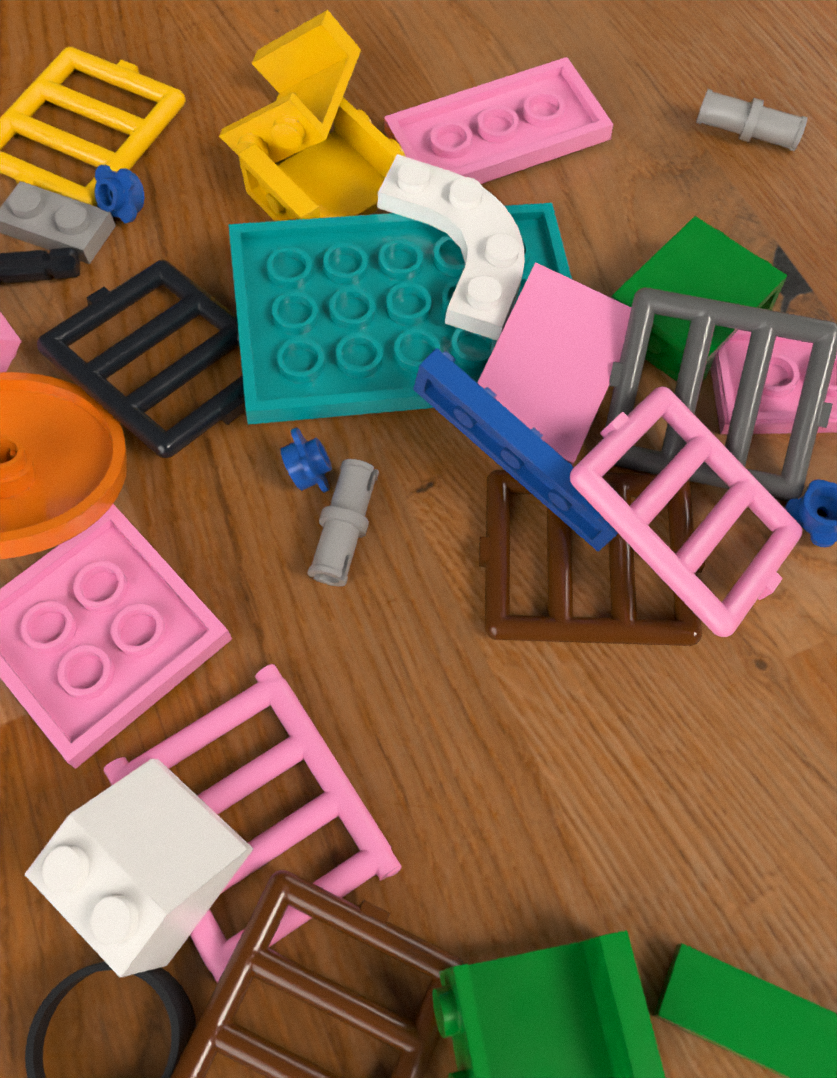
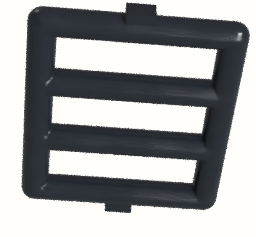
M159 260L111 291L106 287L100 288L86 297L88 306L50 329L37 340V348L43 356L161 458L173 457L219 421L229 425L244 413L243 375L167 431L145 413L234 348L240 347L237 316L166 260ZM162 285L181 299L88 363L69 348L70 345ZM199 315L219 330V332L127 396L106 380Z

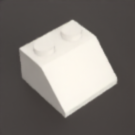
M150 759L69 814L24 875L121 978L167 966L244 863L253 848L159 759Z

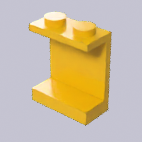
M328 10L257 50L252 65L279 94L275 102L221 130L219 137L237 155L256 144L276 163L326 140L361 52L358 45Z
M343 97L334 118L335 131L330 133L326 140L298 152L278 165L256 144L238 153L246 192L274 221L372 214L379 209L377 208L378 191L396 155L406 157L403 149L397 141L392 138L388 139L372 124L370 118L363 110L355 109Z

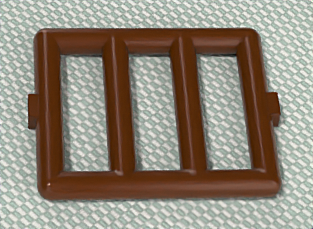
M494 470L488 475L486 486V537H480L479 567H485V632L491 639L693 646L701 640V620L674 591L675 620L637 619L634 549L619 534L608 543L611 618L573 617L571 528L549 508H547L548 616L510 615V494L531 493L505 470ZM606 473L602 478L630 506L631 497H638L658 474ZM689 480L667 503L670 549L675 554L694 532L691 484ZM705 561L696 571L695 575L697 577L698 573H701L705 567Z
M277 871L270 877L170 1078H205L217 1052L267 1078H342L232 1022L254 977L401 1051L390 1078H424L441 1036L433 1007V989L442 987L439 971L463 965L464 962L454 954L388 922L389 912L365 900L358 907L289 871ZM288 906L431 977L432 980L414 1022L269 949L268 947Z

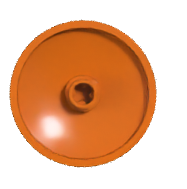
M0 373V559H9L52 548L88 529L116 501L126 478V445L123 429L119 421L78 385L59 378L33 373Z

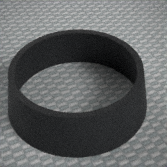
M105 961L82 968L66 977L52 989L38 1008L31 1023L26 1042L25 1064L28 1078H46L43 1064L44 1040L51 1017L65 995L84 978L98 971L113 970ZM160 967L133 975L147 982L157 992L167 1010L171 1026V1049L161 1078H170L197 1024L192 1004L185 990L169 972Z

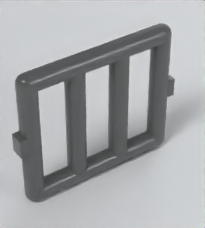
M653 288L639 289L633 298L620 362H613L609 386L614 387L605 427L622 411L628 415L634 409L655 314L691 321L674 394L694 415L715 325L751 332L725 442V447L745 467L776 337L813 343L781 475L746 468L775 499L784 501L798 499L803 492L818 428H827L833 405L832 403L825 402L837 355V323ZM667 423L661 451L632 446L613 466L659 474L687 443ZM705 462L688 479L691 482L729 489L727 484Z

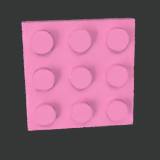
M114 504L88 529L56 546L0 589V678L67 763L75 769L232 640L226 627Z

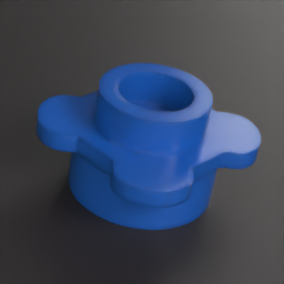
M108 165L98 166L95 171L97 207L106 212H111L112 218L116 216L120 217L124 223L133 222L136 219L137 213L142 209L145 199L140 179L127 168L112 171Z
M298 427L292 429L291 435L294 442L280 449L282 460L291 479L301 491L316 484L319 485L323 493L329 491L330 486L324 474L332 470V464L324 446L318 438L307 441Z
M821 479L813 480L808 485L805 494L800 499L789 500L785 505V509L810 534L813 544L824 548L831 547L837 541V484ZM817 510L825 512L827 517L819 516Z

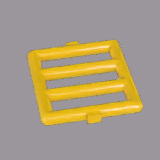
M66 47L0 117V150L17 133L95 167L108 165L112 171H119L122 168L130 170L184 106L185 95L177 88L139 74L138 67L124 60L114 64L74 47ZM74 70H77L157 102V104L143 119L61 84ZM45 101H48L130 136L116 152H113L36 120L32 116ZM0 151V173L15 179L17 184L22 181L95 207L98 206L95 198V185L97 183L95 177L84 187Z

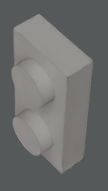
M22 181L18 183L0 207V233L47 250L73 248L77 251L79 260L87 264L91 263L116 227L111 212H106L101 208Z

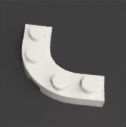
M397 154L378 191L377 208L429 224L447 233L460 247L466 265L448 305L445 324L498 341L517 298L525 262L524 246L518 226L505 206L488 190L483 188L477 180Z

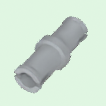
M707 89L696 123H703L739 134L738 140L745 142L755 138L795 151L803 135L807 117H800L763 106L764 100L753 98L751 102H747Z
M346 459L341 463V472L331 504L322 509L319 518V524L323 527L312 565L308 569V575L314 577V580L331 586L339 587L347 584V575L358 538L366 536L369 521L365 514L375 481L379 476V471L374 469L373 465L357 459Z

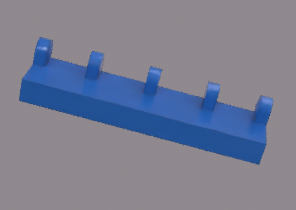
M436 348L419 365L413 390L596 551H600L618 533L571 484L570 473L574 467L541 439L543 437L542 433L535 427L532 429L527 427L496 400V393L489 387L485 389L458 367L454 363L456 359L447 351L442 353Z

